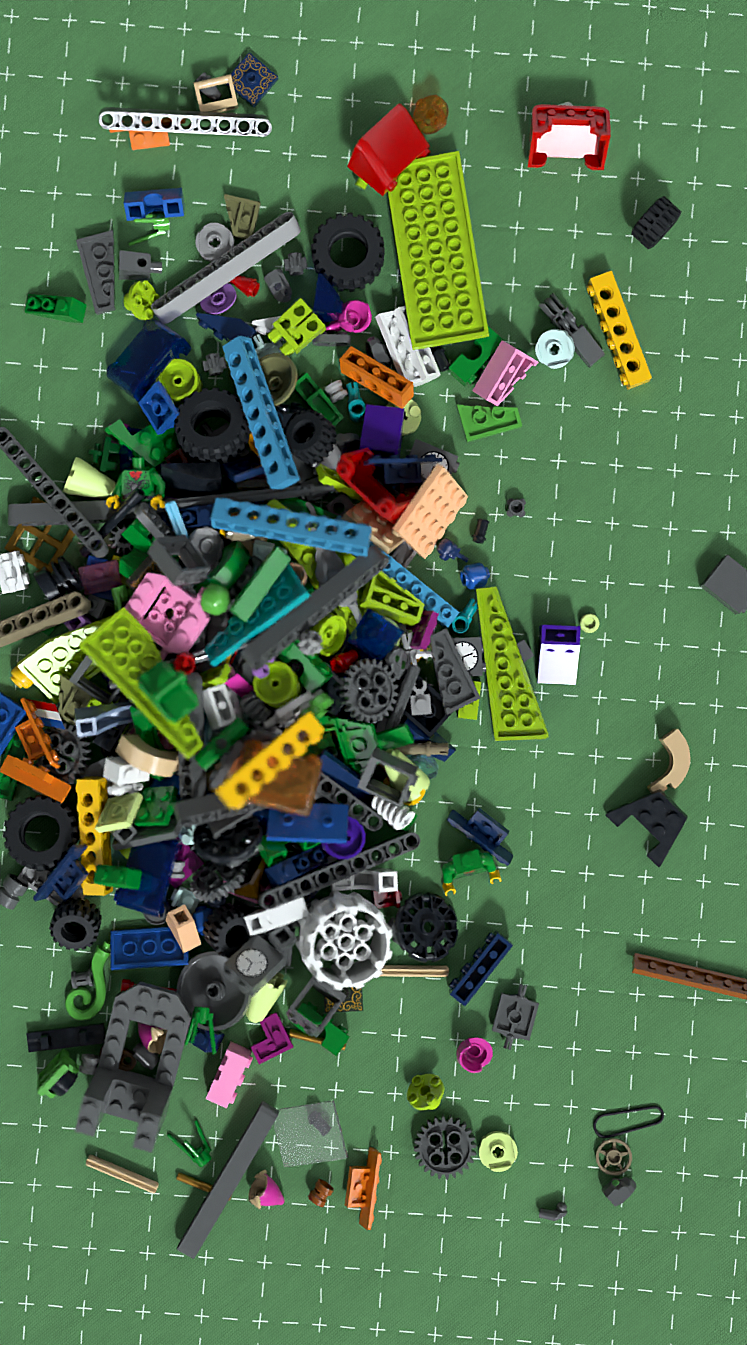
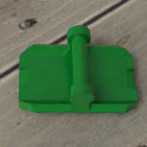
M158 661L137 679L138 687L163 716L173 723H177L199 706L198 694L186 682L187 678L180 670L177 672L169 662Z

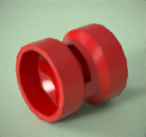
M186 651L178 654L174 665L177 672L180 670L185 675L191 673L196 662L195 656Z

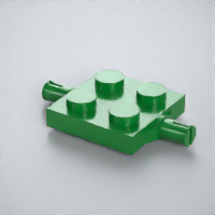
M175 786L144 788L143 799L137 810L134 824L137 826L168 825L170 817L174 812V806L178 803L176 802V797L179 789Z

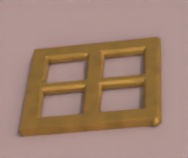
M33 497V501L31 502L46 503L37 497ZM18 524L4 549L9 552L20 551L26 562L38 569L45 566L52 572L51 562L59 563L57 558L64 555L75 534L69 528L64 539L60 542L48 535L53 525H46L44 530L41 531L34 526ZM24 530L38 537L30 554L16 547ZM43 541L57 548L48 565L34 557Z

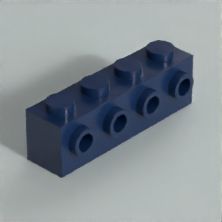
M497 930L494 933L490 932L484 940L486 942L482 948H477L472 955L474 959L470 964L467 962L460 971L462 974L458 979L455 977L448 986L450 988L449 994L463 1006L468 1004L513 946L511 941Z

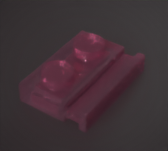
M117 559L78 568L85 595L108 591L123 585Z

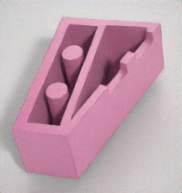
M502 340L472 391L498 406L514 389L513 385L519 379L523 380L526 377L525 372L532 365L536 366L539 362Z
M230 1042L207 1094V1100L225 1108L228 1107L229 1103H234L237 1093L234 1091L237 1085L241 1086L245 1077L242 1073L245 1067L249 1068L253 1057L250 1056L252 1050Z

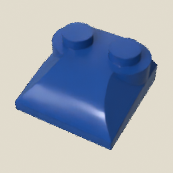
M156 381L139 401V405L157 435L164 434L167 429L174 427V420L178 416L179 410L160 381Z

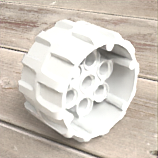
M335 890L331 891L327 897L320 900L315 898L311 901V907L308 910L310 916L298 920L300 931L299 936H296L295 944L301 953L302 961L318 981L329 983L336 990H342L343 987L351 986L359 989L364 987L363 983L373 977L378 978L382 974L381 969L386 960L392 956L390 939L393 936V932L386 923L383 913L356 892L346 895ZM357 910L367 912L365 918L368 922L360 919L356 920L353 915L357 914ZM336 914L335 921L329 919L331 916ZM345 917H349L348 923L342 924V920ZM332 926L331 932L325 933V929ZM361 927H365L364 932L358 934V930ZM372 930H373V938H372L371 945H370V947H369V946L365 943V941H367V940H369V939L371 938V936H372ZM319 931L323 938L317 942L316 950L313 951L314 940ZM344 936H348L345 943H340ZM326 946H331L328 952H323ZM363 946L362 951L356 953L357 948ZM346 955V959L343 962H339V958ZM319 958L333 960L334 964H332L331 968L323 967ZM356 958L358 961L353 964V959Z

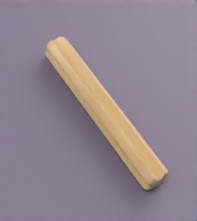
M384 965L380 976L448 977L449 968L448 966Z
M89 1155L87 1158L86 1166L150 1193L154 1194L157 1191L159 1183L96 1156Z

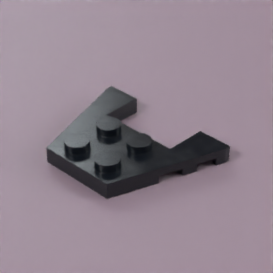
M661 789L642 796L631 803L623 804L619 808L609 810L605 815L617 827L633 815L659 841L646 855L657 867L662 865L688 818Z

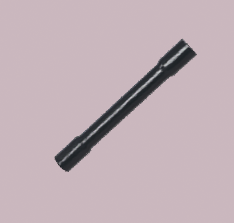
M136 488L121 507L97 531L103 539L145 497L144 491ZM85 545L79 550L80 554L86 558L92 554Z

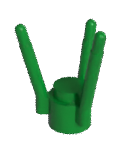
M194 1006L192 1020L184 1044L188 1045L189 1040L193 1043L198 1023L206 1024V1020H208L212 1053L216 1054L213 1013H209L210 1008Z
M194 1120L204 1148L199 1146L194 1149L187 1140H184L186 1148L171 1134H167V1137L187 1154L194 1163H197L199 1167H203L211 1160L212 1157L209 1153L212 1150L208 1146L197 1120Z

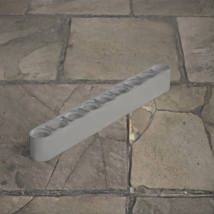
M292 212L283 213L155 300L151 305V309L160 323L167 324L296 237L301 232V227Z

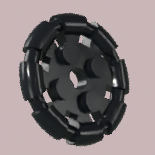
M252 813L250 818L242 819L236 823L234 828L224 830L220 833L221 836L215 839L206 822L195 826L192 842L195 844L196 852L205 860L210 859L216 864H232V861L238 859L242 861L256 851V846H260L263 839V827L260 826L261 821ZM232 832L230 835H223L224 833Z
M420 892L410 896L404 901L405 904L399 907L395 916L394 925H396L397 933H395L400 948L403 951L406 950L409 953L408 956L416 961L424 963L430 960L431 962L439 961L447 956L450 948H453L456 944L459 932L456 924L458 922L453 907L450 904L448 905L445 899L437 894L430 892L422 894ZM424 902L428 903V908H424ZM410 909L415 911L412 915L408 912ZM426 922H429L431 925L429 933L424 929ZM444 922H449V930H445ZM405 924H408V925H407V931H408V932H404V925H405ZM413 941L417 943L415 948L411 945ZM431 946V952L428 953L427 947Z

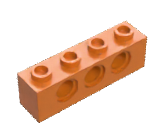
M352 346L339 359L341 373L401 409L414 396L413 382Z

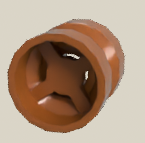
M318 1179L315 1183V1189L310 1191L308 1198L317 1206L324 1207L327 1197L332 1195L334 1188L326 1181Z

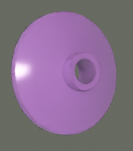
M225 284L200 301L201 308L208 314L225 312L234 304L236 290L231 284Z

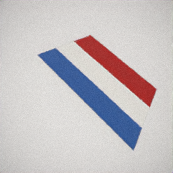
M26 699L34 703L37 709L35 714L37 717H40L44 726L65 729L56 704ZM27 715L22 722L29 720Z

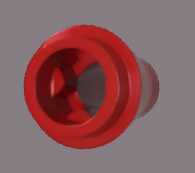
M241 275L230 281L232 285L237 287L247 297H255L260 288V283L256 279Z
M350 650L335 655L330 662L331 668L336 673H344L349 669L350 665L358 660V653L355 650Z

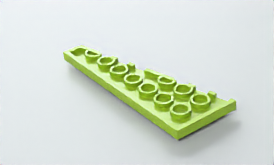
M497 586L478 588L476 593L495 741L549 738Z

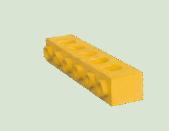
M609 271L590 278L586 286L587 292L590 297H593L595 302L593 304L594 311L601 318L600 327L607 334V345L609 350H613L615 356L613 361L616 368L619 367L622 385H626L628 390L649 382L652 377L613 272ZM606 292L609 295V298L603 299L600 296V293ZM607 310H613L616 316H608ZM613 328H620L622 330V334H615ZM621 345L627 346L628 349H629V352H628V353L622 352V351L620 350V346H621ZM627 363H633L636 369L630 371L627 368Z
M311 712L304 713L216 787L214 792L228 809H239L246 803L244 800L246 797L257 794L261 790L260 786L265 781L267 783L272 781L277 776L275 773L280 768L282 770L286 769L292 763L290 760L293 757H299L307 751L305 747L310 743L315 744L322 738L320 734L325 730ZM299 731L305 734L303 741H300L297 737ZM285 743L290 747L288 754L282 751V746ZM269 756L275 760L272 768L267 765V758ZM254 769L259 771L260 776L258 780H254L251 776ZM238 782L244 785V791L241 794L236 791Z
M86 776L77 779L75 787L78 796L79 845L86 844L88 846L81 855L80 863L88 871L89 875L82 882L81 887L83 888V895L105 896L113 891V887L95 884L94 871H96L98 864L112 865L110 832L99 833L95 829L108 799L107 779L104 777Z

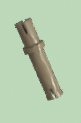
M427 741V743H412L396 749L404 755H448L449 743H431V741Z

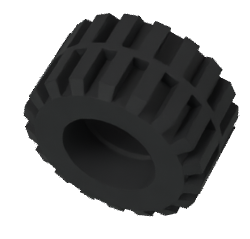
M663 196L639 219L633 227L631 235L647 249H651L677 222L682 211Z
M308 409L306 412L303 410L300 414H295L294 418L288 421L289 425L285 427L286 433L284 434L290 452L304 463L316 464V461L321 462L324 457L327 458L329 456L328 453L334 450L333 445L337 442L335 439L337 437V432L334 431L335 427L318 411ZM314 432L313 437L306 442L307 437Z
M72 897L68 901H62L61 904L59 903L56 906L49 930H51L50 935L53 937V941L55 943L59 942L60 947L65 946L67 950L71 948L74 951H78L79 948L84 950L87 946H92L93 942L97 940L102 915H100L99 909H95L96 905L94 903L90 904L87 899L84 901L80 897H77V899ZM69 922H78L83 926H74Z
M227 903L226 906H219V909L215 908L212 911V915H208V921L204 923L206 928L203 929V934L207 943L219 955L230 958L254 935H250L244 919L249 914L237 904Z

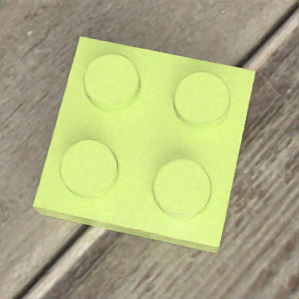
M137 792L108 798L95 829L101 833L131 827L143 799L142 795Z

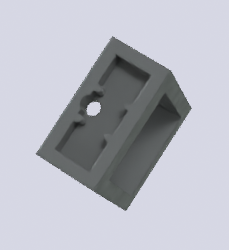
M186 535L155 538L148 551L149 555L173 586L201 583L206 579L211 569ZM172 555H178L188 569H182Z
M86 655L69 681L104 705L111 704L112 702L116 703L122 695L119 693L120 689L118 687L109 695L83 677L93 662Z
M376 747L369 759L358 788L401 807L403 801L407 802L412 793L409 790L410 786H415L419 778L416 775L419 767ZM378 762L409 776L402 792L371 778Z
M313 976L288 1009L286 1015H288V1019L291 1022L301 1025L308 1035L317 1038L347 996L340 990L334 989L329 983L318 981ZM311 987L334 1003V1006L319 1027L295 1010Z

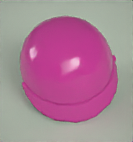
M477 1037L464 1040L456 1051L458 1063L471 1073L481 1072L483 1070L482 1067L487 1065L493 1056L491 1045L486 1040Z

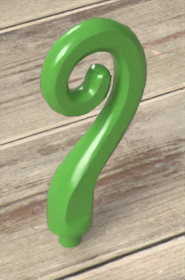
M106 940L102 946L97 945L91 959V970L96 989V997L93 1004L86 1010H80L74 1005V998L77 995L83 997V1005H88L91 1002V993L85 987L71 989L66 995L65 1008L68 1014L76 1020H88L94 1017L104 1005L106 998L104 965L111 953L108 950L111 943Z

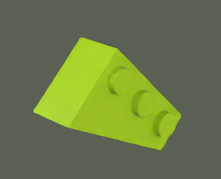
M382 571L366 583L359 604L362 608L410 627L419 623L425 605L407 589L404 590L400 587L396 580L388 577Z

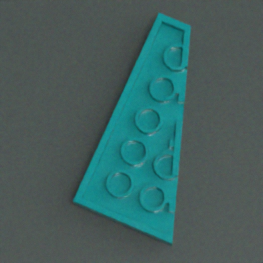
M290 563L286 565L247 622H243L237 616L235 618L232 616L228 621V627L223 632H219L204 649L207 658L214 667L310 597V594Z

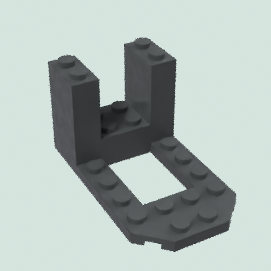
M138 982L126 991L123 990L116 995L99 1066L83 1095L75 1132L94 1137L104 1114L113 1115L138 1122L133 1148L152 1153L166 1118L192 1018V1013L189 1008H186L182 1002V997L177 991ZM131 1020L167 1030L155 1078L118 1069Z

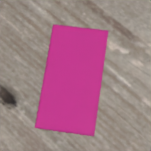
M238 674L225 682L241 698L251 691L255 692L254 688Z

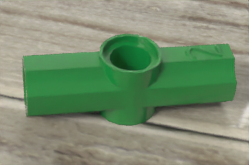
M237 717L206 745L194 759L206 770L250 729ZM219 738L227 741L225 748L217 747L216 741Z

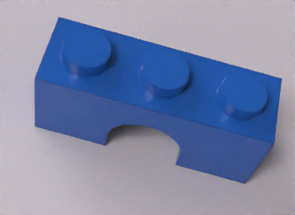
M182 188L125 192L124 208L127 221L146 218L147 214L154 211L164 212L165 218L184 216L185 204Z

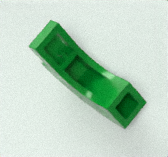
M232 541L222 549V558L219 564L207 575L203 582L194 585L193 590L198 594L202 587L207 588L210 584L219 585L228 590L245 570L250 557L249 550L240 541Z

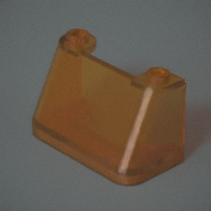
M245 741L235 771L265 747L261 741ZM314 754L305 756L303 760L292 758L290 760L292 763L286 769L282 770L280 768L275 773L277 776L269 783L265 781L260 786L261 790L254 796L249 795L244 800L265 807L309 816L314 804L323 764L322 759ZM269 756L267 758V765L272 768L275 760ZM256 769L251 773L254 780H258L260 776L259 771ZM238 782L236 791L240 794L244 791V785Z

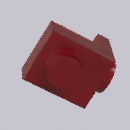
M371 890L373 905L378 909L389 906L399 908L401 906L402 893L400 890L391 892Z

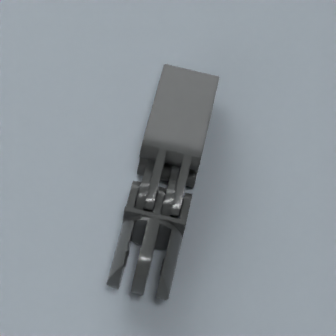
M554 293L550 295V298H546L544 303L541 302L539 304V307L549 317L550 323L556 329L568 332L573 339L575 352L588 367H592L595 362L605 355L582 324L579 327L577 326L573 314L568 310V307L565 308Z

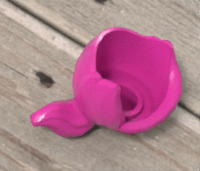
M362 300L345 302L338 312V319L331 321L326 326V331H340L344 329L348 332L359 333L366 330L372 320L369 304Z

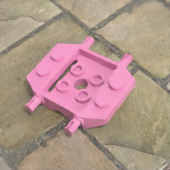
M147 573L125 606V609L151 634L153 641L162 647L160 655L162 661H164L168 653L180 654L184 651L189 652L210 620L209 613L203 611L201 606V598L205 588L202 587L197 596H195L181 585L173 586L163 574ZM165 586L166 589L160 596L152 611L149 613L147 618H144L149 608L157 598L158 594ZM169 608L174 611V616L171 619L166 615Z

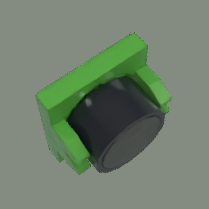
M62 1049L37 1075V1093L40 1096L45 1094L52 1099L56 1094L62 1096L75 1083L78 1077L79 1065L69 1057V1052L66 1049Z

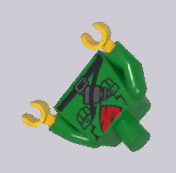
M144 456L132 457L133 467L126 468L120 474L112 492L113 497H109L106 500V505L110 508L111 504L115 502L114 508L118 509L120 508L118 499L121 498V501H126L136 488H140L145 493V497L141 501H151V506L154 509H157L158 503L162 509L165 508V501L162 500L165 495L166 484L155 467H145Z
M477 849L451 856L442 867L444 882L442 888L445 895L447 896V892L452 890L453 894L456 893L453 880L486 871L489 872L491 884H494L493 879H499L501 882L500 871L497 870L492 855Z

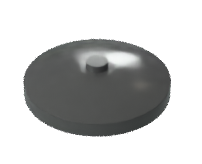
M216 951L205 952L191 959L189 965L183 968L177 983V992L192 1015L194 1006L210 1008L209 1013H213L214 1031L229 1028L240 1021L247 1012L252 998L248 993H243L236 983L226 979L224 976V963L229 958L219 955ZM206 1020V1024L198 1023V1028L209 1031L208 1020Z

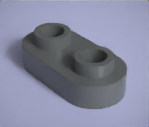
M324 331L313 339V345L349 346L351 345V336L347 335V332L328 334V332Z

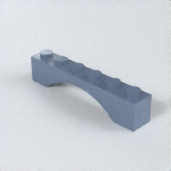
M133 702L74 709L77 736L98 735L112 727L133 722L130 710Z

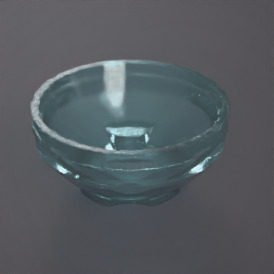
M422 754L407 756L408 759L427 774L429 779L437 776L439 767L433 756Z

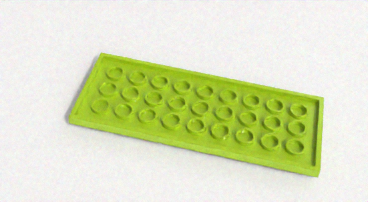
M455 151L415 159L397 177L396 182L398 184L392 192L388 191L412 349L418 350L489 337L460 152Z

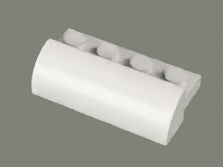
M406 306L398 307L394 311L380 313L375 317L398 374L413 382L414 387L430 382L441 375L430 347L418 350L412 349Z

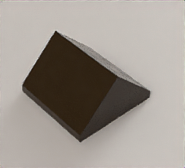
M261 855L248 861L250 864L249 875L244 877L245 882L239 883L240 888H234V894L258 900L259 894L266 889L269 880L264 869L269 867Z

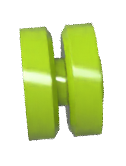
M184 359L167 361L160 367L157 373L156 381H160L176 407L180 404L183 405V400L187 396L190 398L193 392H202L203 384L201 377L194 366Z
M330 612L309 629L319 633L322 637L323 642L320 645L323 648L319 651L320 654L325 656L333 655L343 645L347 633V625L343 617Z
M274 661L273 663H267L269 674L264 678L254 677L253 686L256 695L274 709H280L301 696L302 683L298 680V674L282 662Z

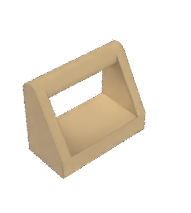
M231 74L193 82L200 112L220 113L238 109ZM229 83L232 98L207 104L202 103L199 89Z

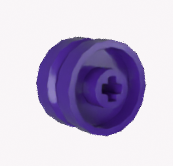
M348 816L347 843L321 842L320 844L327 854L338 859H350L362 851L366 834L363 826L357 820Z

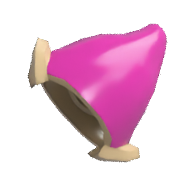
M138 1022L139 1037L144 1047L150 1053H162L167 1030Z
M266 1170L256 1174L254 1177L256 1179L251 1185L248 1194L249 1202L258 1209L261 1206L283 1205L285 1202L277 1183L266 1175Z

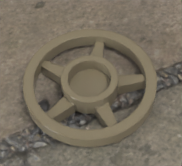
M610 1138L604 1140L598 1146L596 1162L604 1173L620 1175L630 1167L632 1153L624 1141ZM613 1142L611 1149L608 1151L602 1150L604 1145ZM616 1142L625 1146L628 1151L620 1152L616 1149ZM599 1153L606 1156L607 1161L604 1166L599 1162ZM629 1154L628 1162L622 1168L620 1164L622 1156ZM611 1164L617 1165L621 1170L609 1171L606 1168Z

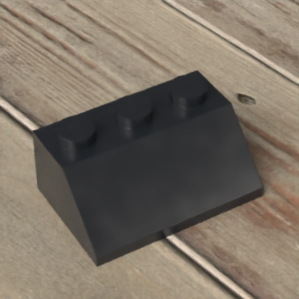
M419 675L415 682L417 689L423 687L422 683L424 681ZM403 681L400 683L398 688L394 690V692L399 694ZM426 682L427 687L424 695L430 694L432 714L412 715L410 697L403 714L431 738L452 713L445 715L441 695ZM412 690L410 696H415L416 692Z

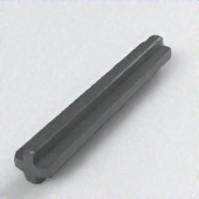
M410 664L396 699L397 703L394 704L385 730L397 727L400 723L420 672V667L414 664Z

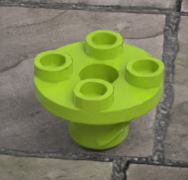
M147 280L137 281L132 284L129 293L125 294L123 303L125 308L132 311L136 318L150 320L155 315L151 305L160 296L156 294L155 289Z
M416 1075L413 1077L412 1083L408 1088L407 1100L415 1109L433 1110L440 1105L444 1095V1084L438 1075Z

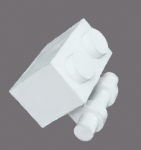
M20 551L0 555V587L2 594L29 588L30 579L28 573L24 571L25 559L23 554H20Z
M225 684L203 691V706L211 730L228 726L237 717L242 721L245 720L244 710L239 705L238 694Z
M121 757L106 758L103 777L113 782V786L108 787L110 795L119 796L127 792L132 794L143 790V784L137 782L149 781L150 773L133 767Z

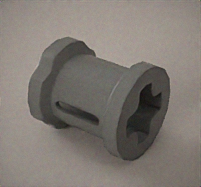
M91 969L84 972H71L73 989L82 985H94Z

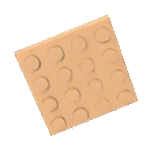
M437 463L393 527V530L419 556L426 559L434 550L437 541L443 537L448 525L454 521L459 509L465 505L468 496L447 470Z

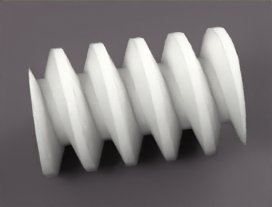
M377 796L373 798L372 809L377 811L383 819L388 820V823L397 830L405 828L415 816L413 811L409 812V807H404V803L399 807Z

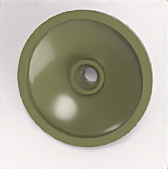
M281 353L268 354L259 359L275 407L289 398L297 383V368L294 362L288 356Z

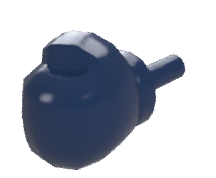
M448 538L443 539L437 547V552L440 554L439 558L447 561L449 558L454 560L456 557L464 562L469 560V558L459 553L461 548Z

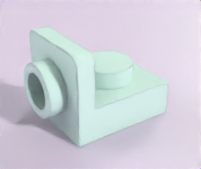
M183 886L179 890L175 889L170 898L173 901L171 906L180 907L185 904L188 911L192 914L200 902L199 899L195 898L191 890Z

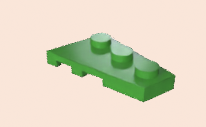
M457 405L467 442L522 427L518 408Z

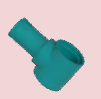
M353 382V388L351 383H348L346 388L349 396V417L353 422H362L366 406L360 397L358 383ZM354 409L362 410L360 413L353 412Z
M470 598L463 611H460L451 623V629L454 633L462 634L468 630L472 616L478 609V602L472 606L475 602L473 598ZM457 620H462L465 623L463 630L456 629L455 622Z

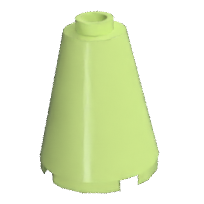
M76 457L63 492L70 495L107 500L109 497H113L112 492L116 482L81 458Z
M388 749L385 751L415 765L398 749ZM384 765L391 787L402 792L409 776ZM420 768L416 772L419 778L415 786L411 785L409 788L412 793L407 802L420 797V792L423 789L426 791L429 787L430 779Z
M278 972L251 998L249 1008L245 1013L249 1021L257 1023L258 1021H263L288 982L287 979H283L284 975Z

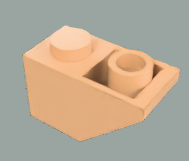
M185 904L167 913L165 921L183 953L201 945L194 919Z

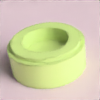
M594 614L582 616L579 622L581 630L586 633L595 632L599 627L597 616Z

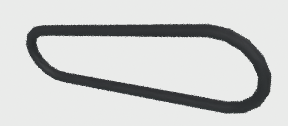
M648 1106L604 1113L594 1120L593 1129L599 1137L611 1138L657 1125L663 1121L664 1112L658 1106ZM648 1109H658L661 1112V1118L657 1122L611 1135H601L596 1129L597 1121L604 1116Z

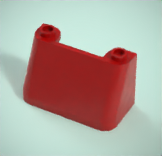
M399 103L358 141L347 167L379 194L384 196L388 191L392 192L398 184L396 182L397 177L415 159L428 157L430 145L407 109Z
M536 105L532 110L528 167H543L546 164L547 157L584 158L587 168L591 170H604L611 137L609 111L604 107Z
M369 448L343 454L336 465L339 476L382 517L396 525L416 493L408 497L400 494L396 499L372 476L376 467L374 465H363V461L368 460L369 456L374 455Z

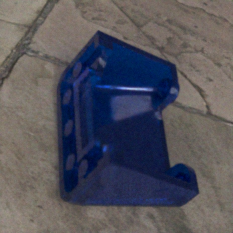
M155 318L147 320L143 329L114 363L108 366L107 378L139 403L151 388V384L172 359H179L178 355L181 353L187 356L192 348L181 335Z
M168 839L131 847L126 867L142 871L140 887L138 890L128 888L116 889L113 899L116 901V905L151 916L163 917L165 907L162 902H166L167 899L166 894L175 862L178 859V856L175 855L181 851L182 841Z

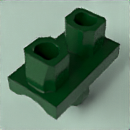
M105 437L102 452L100 451L101 444L95 443L94 450L89 449L87 454L93 456V463H97L98 457H100L98 469L100 472H115L118 461L109 460L108 455L109 453L119 454L121 444L112 441L111 437Z

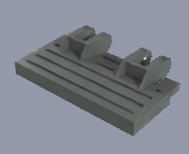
M176 797V802H180V798ZM175 811L172 813L168 825L137 826L133 820L132 826L138 834L125 846L114 838L111 846L116 851L177 838L182 827L178 826Z

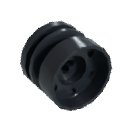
M62 555L57 558L60 566L55 561L51 562L52 572L44 566L34 573L38 585L50 601L65 596L64 591L66 590L69 593L76 592L74 587L78 591L84 590L78 572Z

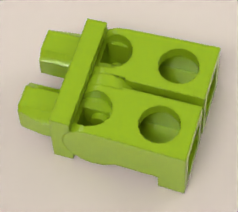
M300 298L272 324L274 328L270 330L267 336L274 344L283 338L286 343L279 350L285 356H290L294 352L298 354L314 338L326 331V326Z

